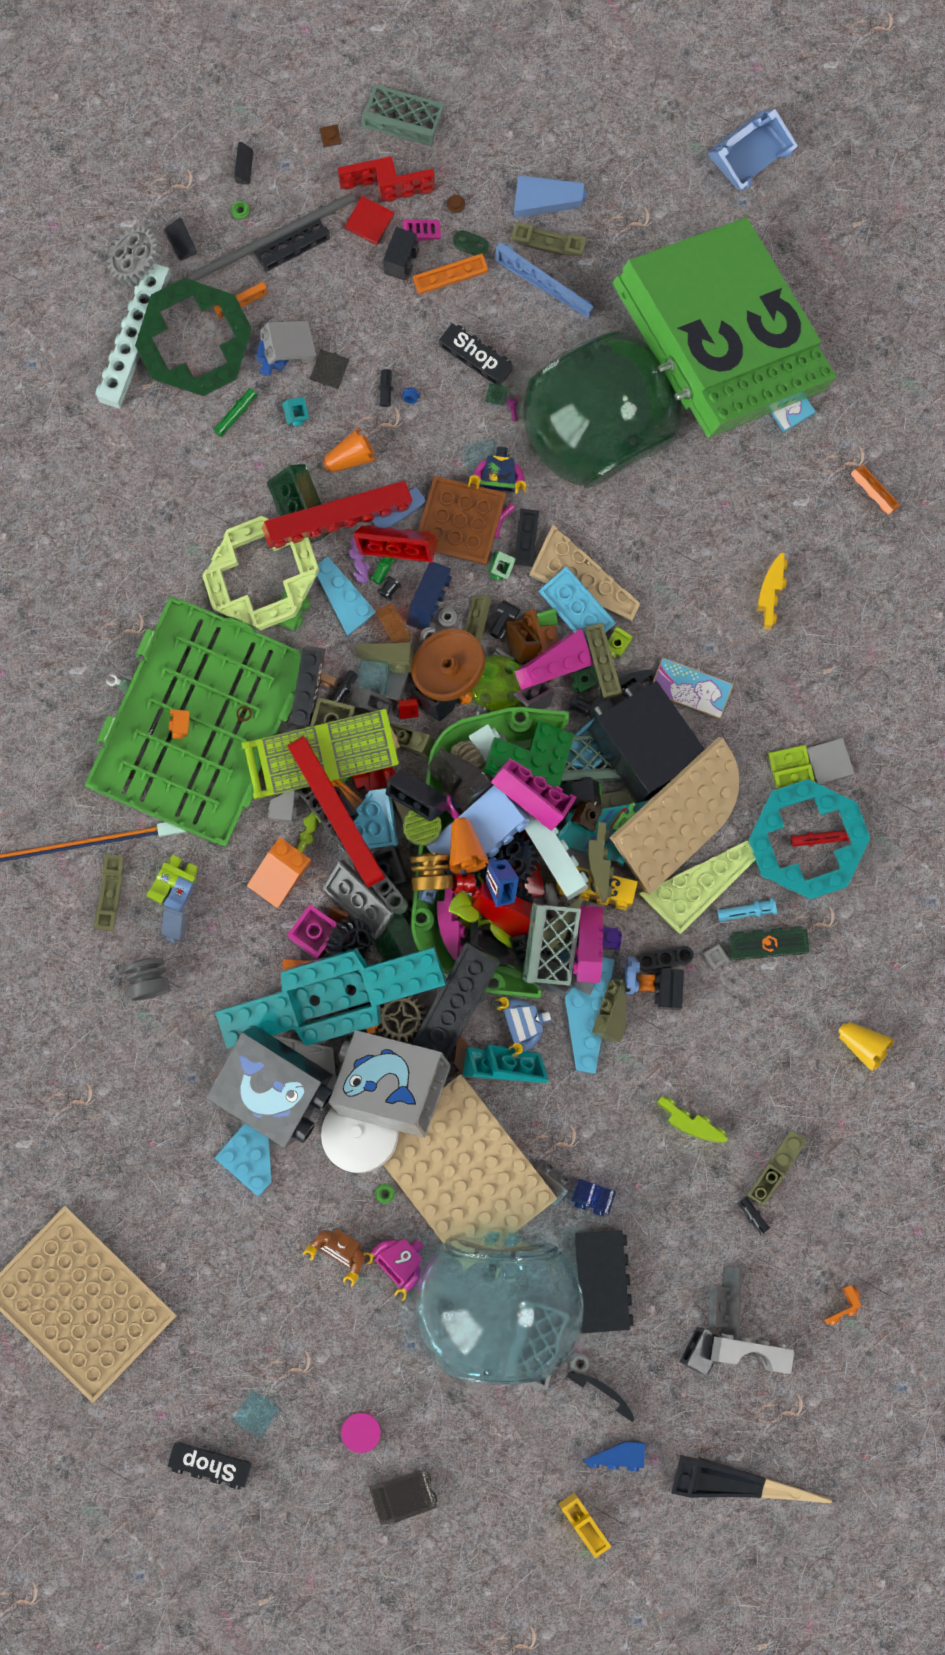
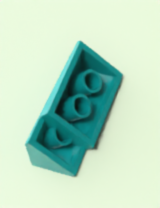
M489 1044L485 1050L471 1047L466 1048L462 1077L535 1084L548 1083L549 1081L540 1053L525 1051L513 1057L512 1055L516 1053V1050L512 1048Z

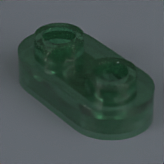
M464 230L456 232L453 237V244L460 251L473 256L482 253L485 256L488 253L489 244L483 237ZM464 237L466 240L460 241L459 238ZM482 244L483 246L478 248L476 245Z

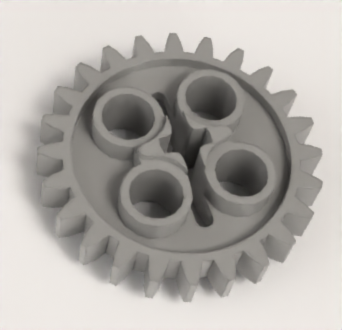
M138 226L137 229L132 227L131 232L125 230V235L122 236L120 234V240H114L116 245L110 247L113 251L108 253V256L111 258L107 260L110 264L107 268L110 270L109 273L123 284L125 282L130 284L131 281L137 283L138 278L143 280L144 274L149 275V269L154 270L152 265L158 264L156 258L161 257L158 253L162 250L159 246L161 244L158 240L159 237L145 226L143 228Z

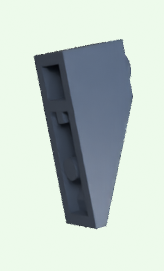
M166 907L163 912L162 936L169 943L176 944L177 941L182 943L189 920L184 913Z

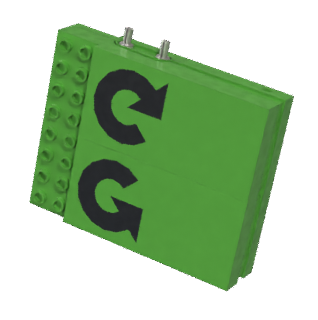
M747 217L630 259L623 267V273L618 275L612 282L660 364L658 366L659 371H664L676 392V400L680 399L686 410L691 408L708 439L824 392L837 378L818 346L821 343L820 338Z

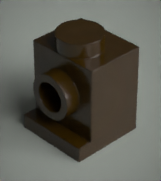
M589 799L588 802L580 800L571 822L585 830L595 831V825L603 810L598 808L599 804Z

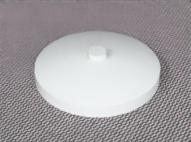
M333 1107L327 1113L321 1131L322 1145L328 1158L336 1166L352 1173H367L383 1166L393 1155L399 1138V1131L340 1116Z

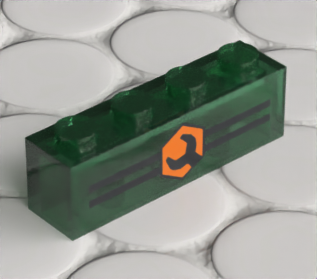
M802 926L790 927V930L783 931V928L771 929V932L765 933L763 930H753L752 934H744V931L733 932V935L728 938L731 961L804 955L810 952L807 929H802Z

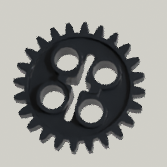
M516 833L515 836L513 835V840L498 848L499 852L493 857L497 858L498 861L505 859L509 862L519 878L518 887L522 888L523 882L529 883L528 877L534 878L531 872L538 870L534 865L539 864V861L536 859L539 857V854L536 852L537 848L525 835L521 836L519 833ZM487 864L485 868L479 870L481 873L479 876L484 882H486Z

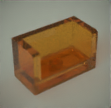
M393 603L376 611V617L380 620L392 643H407L411 640V635Z

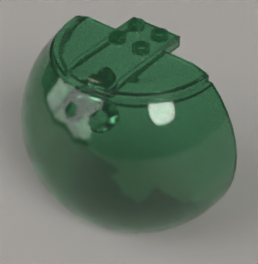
M620 331L602 334L562 353L542 367L527 382L528 386L524 396L523 413L528 438L539 458L561 478L579 486L583 485L584 488L597 486L616 476L620 471L670 447L678 438L677 434L679 433L682 417V402L680 399L676 400V392L668 380L665 371H659L658 366L661 364L647 343Z

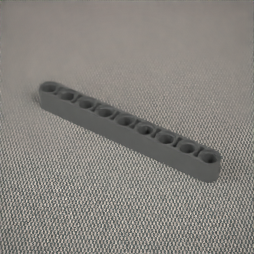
M311 787L298 789L300 796L350 858L332 824L327 822L328 817L322 807L316 808L319 802L313 791L311 790L309 794H305L307 789ZM383 872L385 879L372 887L394 913L402 914L407 910L408 903ZM389 885V889L386 892H382V889ZM400 900V904L394 907V902Z

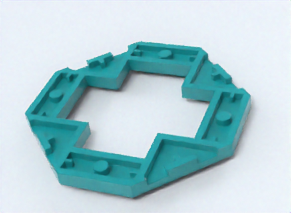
M806 779L771 792L748 842L761 877L771 880L792 892L794 891L809 900H813L848 887L871 838L857 802ZM814 798L820 816L839 811L851 845L834 851L840 869L805 881L798 863L782 869L779 868L767 834L785 828L779 812L780 809Z

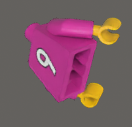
M397 1239L386 1240L374 1247L371 1253H364V1256L369 1255L371 1257V1260L366 1264H372L375 1260L397 1284L399 1289L396 1290L395 1296L398 1292H403L404 1297L401 1301H404L407 1297V1291H411L419 1281L422 1270L420 1262L423 1259L418 1253L424 1247L417 1239L411 1244L405 1239L401 1241Z

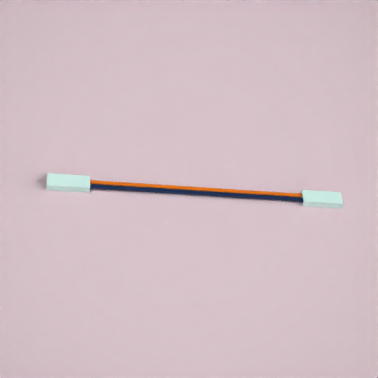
M159 823L153 828L0 854V862L151 835L162 837L185 833L186 831L168 823Z

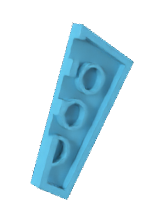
M327 556L318 564L320 570L317 577L347 637H349L377 613Z

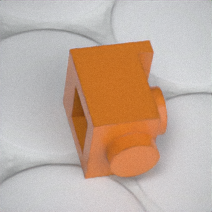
M170 709V717H173L169 721V730H172V738L184 739V737H188L190 711Z

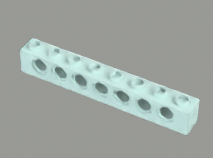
M153 264L154 270L149 269V275L144 274L143 280L135 286L134 300L129 302V313L127 317L123 318L121 334H117L115 339L116 347L109 355L110 363L108 368H104L102 384H99L96 389V395L100 403L119 409L122 406L140 358L135 344L148 303L143 304L141 301L144 298L150 299L151 294L167 287L171 276L169 268L158 264ZM149 282H156L152 287L147 286ZM137 315L143 316L141 320L134 319ZM130 332L137 333L134 337L128 336ZM124 349H130L128 354H122ZM119 365L124 366L123 370L121 371L115 370V368ZM112 382L118 383L115 388H110L109 385Z

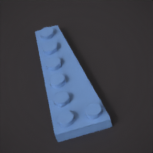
M499 242L496 247L495 261L588 319L590 318L594 306H592L589 300L582 299L574 291L566 288L514 252V248L511 245Z

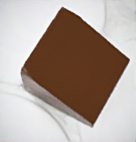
M331 906L328 917L335 922L341 923L342 918L347 919L349 914Z

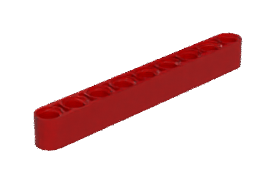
M303 735L287 745L288 749L367 887L370 888L385 879L382 870L305 736Z

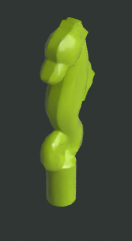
M314 812L309 817L307 816L303 819L304 825L307 828L301 832L299 836L300 843L296 848L301 853H303L307 845L314 841V837L311 834L317 828V819L319 823H322Z

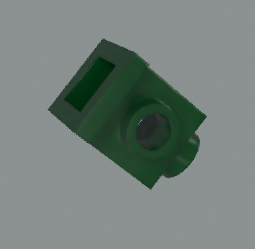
M593 665L573 674L572 681H570L574 692L578 691L579 695L600 686ZM587 677L588 681L584 683L581 681V678Z

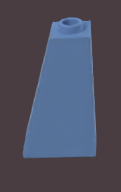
M518 176L514 218L582 208V201H586L587 197L584 183Z

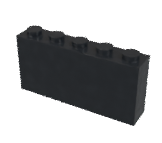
M623 1230L575 1233L582 1333L630 1330V1326L634 1325L633 1314H629L628 1307L632 1306L631 1294H627V1286H630V1274H626L625 1266H629L628 1254H624V1246H627V1235L623 1234Z

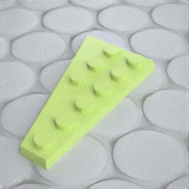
M745 841L704 863L663 882L650 895L645 893V891L639 893V895L681 935L755 861L749 842Z

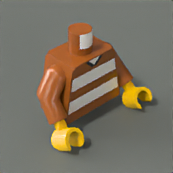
M337 1228L333 1231L322 1230L312 1243L307 1245L303 1256L305 1253H310L312 1256L309 1260H313L318 1251L317 1249L323 1251L351 1270L344 1277L343 1281L345 1283L350 1279L352 1287L358 1281V1273L365 1261L360 1243Z

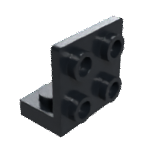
M478 920L470 922L468 942L501 960L499 966H507V945L498 940L491 930H482V927H478Z

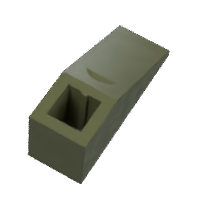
M390 723L397 737L400 749L429 759L431 750L436 742L434 738L428 734Z
M610 979L592 1033L607 1042L621 1043L627 1025L625 980Z

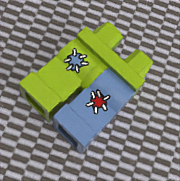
M172 855L167 863L164 862L146 897L170 909L183 912L197 881L198 867L188 863L185 871L178 869L182 859Z

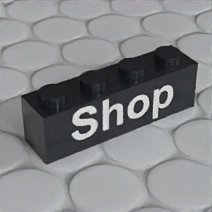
M451 323L439 339V347L499 388L512 372L513 364H511L512 362L507 357H501L493 347L482 344L477 336H471L466 333L465 328L461 325L456 326Z
M308 645L302 648L290 723L307 727L311 724L318 698L326 649Z
M179 1442L174 1443L168 1467L172 1468V1472L183 1474V1471L190 1472L191 1477L202 1479L203 1476L208 1477L210 1482L220 1485L223 1481L230 1483L229 1487L241 1490V1487H246L252 1462Z

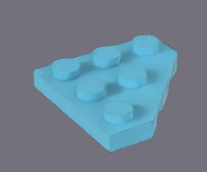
M386 788L370 790L365 796L364 801L356 809L359 813V816L354 821L356 827L369 849L399 845L391 797L386 795Z
M245 1123L218 1153L215 1159L259 1197L272 1183L269 1138Z

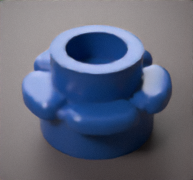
M408 387L402 392L403 400L406 403L415 404L418 398H420V393L414 387Z

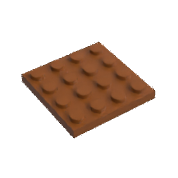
M434 476L418 532L429 531L435 533L437 540L435 553L487 566L507 494L483 487L476 489L475 485L470 484L469 487L467 483Z

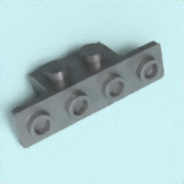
M543 953L540 954L544 961L549 957ZM555 959L547 963L551 971L561 965ZM545 966L539 970L537 978H545L550 974ZM562 968L554 975L558 980H566L567 972ZM573 971L570 986L535 982L563 998L566 997L573 987L591 995L595 984L591 982H577V974H573Z
M725 1267L724 1287L711 1286L709 1326L722 1327V1334L733 1335V1340L739 1341L742 1268Z

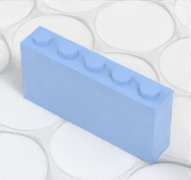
M495 785L459 816L471 821L487 858L495 856L499 852L498 848L503 844L506 845L511 842L513 835L516 832L523 831L531 820L520 805L512 801L509 796ZM451 824L440 833L434 843L426 846L431 853L450 855ZM450 860L443 861V865H450ZM450 869L445 870L448 875L454 874ZM460 870L462 876L470 874L466 870Z

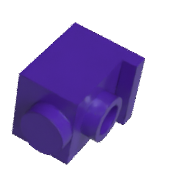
M603 927V949L620 951L622 934L621 931H618L619 928Z

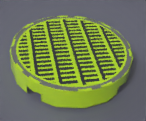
M410 811L404 819L403 830L410 842L418 846H427L438 839L442 830V824L439 816L430 822L414 811Z

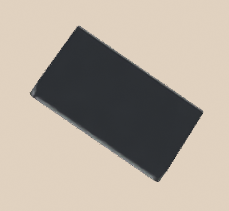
M243 142L238 143L234 176L237 184L249 185L253 150Z
M182 218L177 219L165 228L180 261L197 254L195 245Z

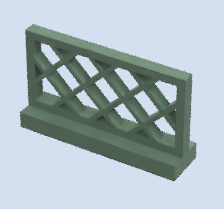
M374 84L366 110L362 115V127L432 146L445 104ZM376 92H381L386 97L378 100L375 95ZM399 97L404 102L395 105L392 99ZM389 101L392 107L384 110L381 104ZM417 102L421 107L413 110L410 104ZM378 106L381 111L375 114L371 113L370 109ZM407 106L410 112L402 115L398 109ZM431 107H435L439 110L437 113L431 115L428 109ZM395 111L399 117L393 119L389 118L387 114ZM424 111L428 117L419 120L416 114ZM413 116L416 122L412 124L407 123L405 119ZM431 121L433 128H425L422 124Z
M591 736L573 737L572 744L574 741H580L585 747L580 753L576 752L572 747L570 748V751L576 757L571 763L566 762L567 767L564 769L561 784L566 780L581 781L583 777H592V779L600 783L622 782L609 761L600 755L602 751L596 752L590 746L593 742ZM586 748L595 754L590 762L581 756ZM596 757L605 763L601 769H596L591 765ZM577 758H580L587 764L582 770H577L572 765Z
M533 902L522 978L527 983L571 985L580 908ZM547 909L554 910L558 915L551 922L546 919ZM568 912H575L574 920L567 924L563 916ZM561 919L566 927L557 933L552 925ZM550 927L555 936L546 942L543 938V932ZM569 929L572 933V939L565 944L560 935ZM558 938L563 946L554 952L549 944ZM548 947L552 955L544 961L540 954L544 948ZM566 948L569 952V958L562 962L557 955ZM555 957L561 965L551 971L547 963ZM545 966L550 974L545 978H537L538 970ZM564 968L567 972L566 980H558L554 974Z

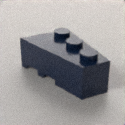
M429 562L410 604L406 625L419 630L430 627L433 618L438 613L439 603L444 600L446 594L444 590L451 584L453 578L450 576L451 568L435 562Z

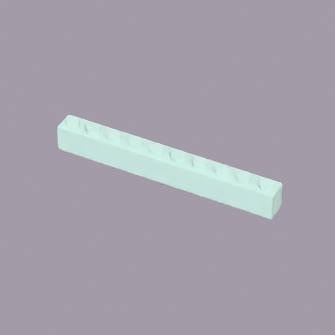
M488 724L469 736L472 743L480 750L485 761L487 760L494 737L500 738L495 727L491 729ZM523 809L531 819L527 823L528 826L525 830L568 900L587 890L588 886L586 883L589 880L584 872L579 873L576 867L579 864L573 855L569 857L566 852L569 849L563 839L559 840L556 835L559 833L557 828L555 827L552 831Z

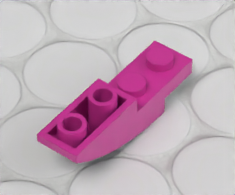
M445 889V901H437L438 923L444 944L453 960L456 961L464 947L462 945V938H465L466 930L463 923L455 921L458 915L448 911L453 898L459 893H453L452 889Z

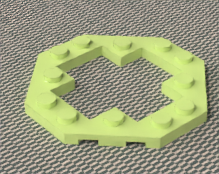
M263 516L227 529L220 547H217L211 559L212 562L208 570L206 569L203 574V580L213 610L227 617L241 620L258 630H263L296 617L320 570L309 537L304 538L299 543H287L284 547L291 545L300 572L299 575L283 581L288 598L255 611L248 595L231 601L222 572L239 565L235 548L265 537L262 525L264 521L269 519Z

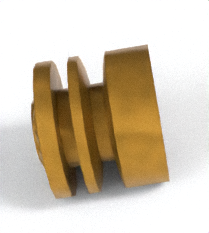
M427 853L410 858L411 863H420V867H411V871L420 872V876L412 878L413 891L454 888L453 875L444 874V870L450 869V866L443 865V861L450 860V855Z

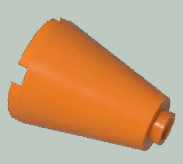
M360 427L351 432L324 456L323 464L327 471L331 470L334 473L377 461L376 457H372L375 452L366 435L362 436L360 434L363 431Z
M465 817L456 818L455 822L451 824L450 871L461 874L460 870L472 873L485 868L486 863L488 864L489 861L471 821Z

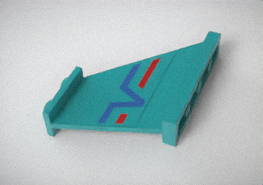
M649 801L635 803L633 811L637 813ZM631 804L601 809L603 811L595 825V831L585 830L571 822L574 813L570 812L564 820L566 825L563 829L559 828V833L556 835L559 840L563 839L568 848L587 853L589 840H596L598 823H606V830H609V839L604 844V848H608L607 860L614 861L623 867L626 862L610 837L616 832L612 827L622 812L628 815Z

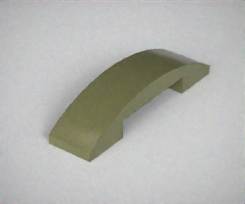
M515 222L511 240L548 253L582 256L587 237L574 234L565 236L534 229L533 225Z
M105 854L99 904L94 922V929L114 930L121 894L124 856Z

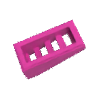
M403 220V229L409 231V228H413V233L417 234V241L441 239L440 220ZM431 226H435V234H432ZM416 227H420V233H417ZM424 227H427L428 234H424Z

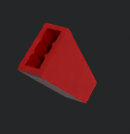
M483 881L479 887H475V891L471 895L473 898V908L511 937L526 933L528 936L532 912L531 903L515 897V903L496 907L486 882Z

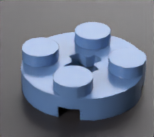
M626 956L627 961H629L625 962L624 980L628 988L626 989V995H633L639 989L636 973L640 971V962H638L635 956Z

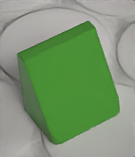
M554 608L537 613L540 627L558 625Z

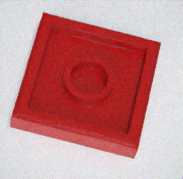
M362 196L344 227L355 235L378 245L395 213Z

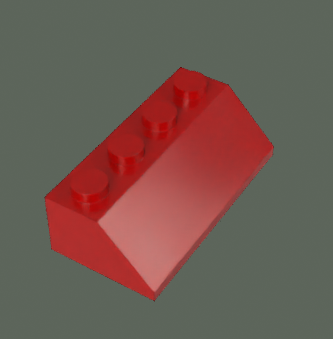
M361 525L354 533V539L360 555L433 563L437 546L435 533L429 531L417 532L411 529L398 530L392 527L380 528L374 525Z

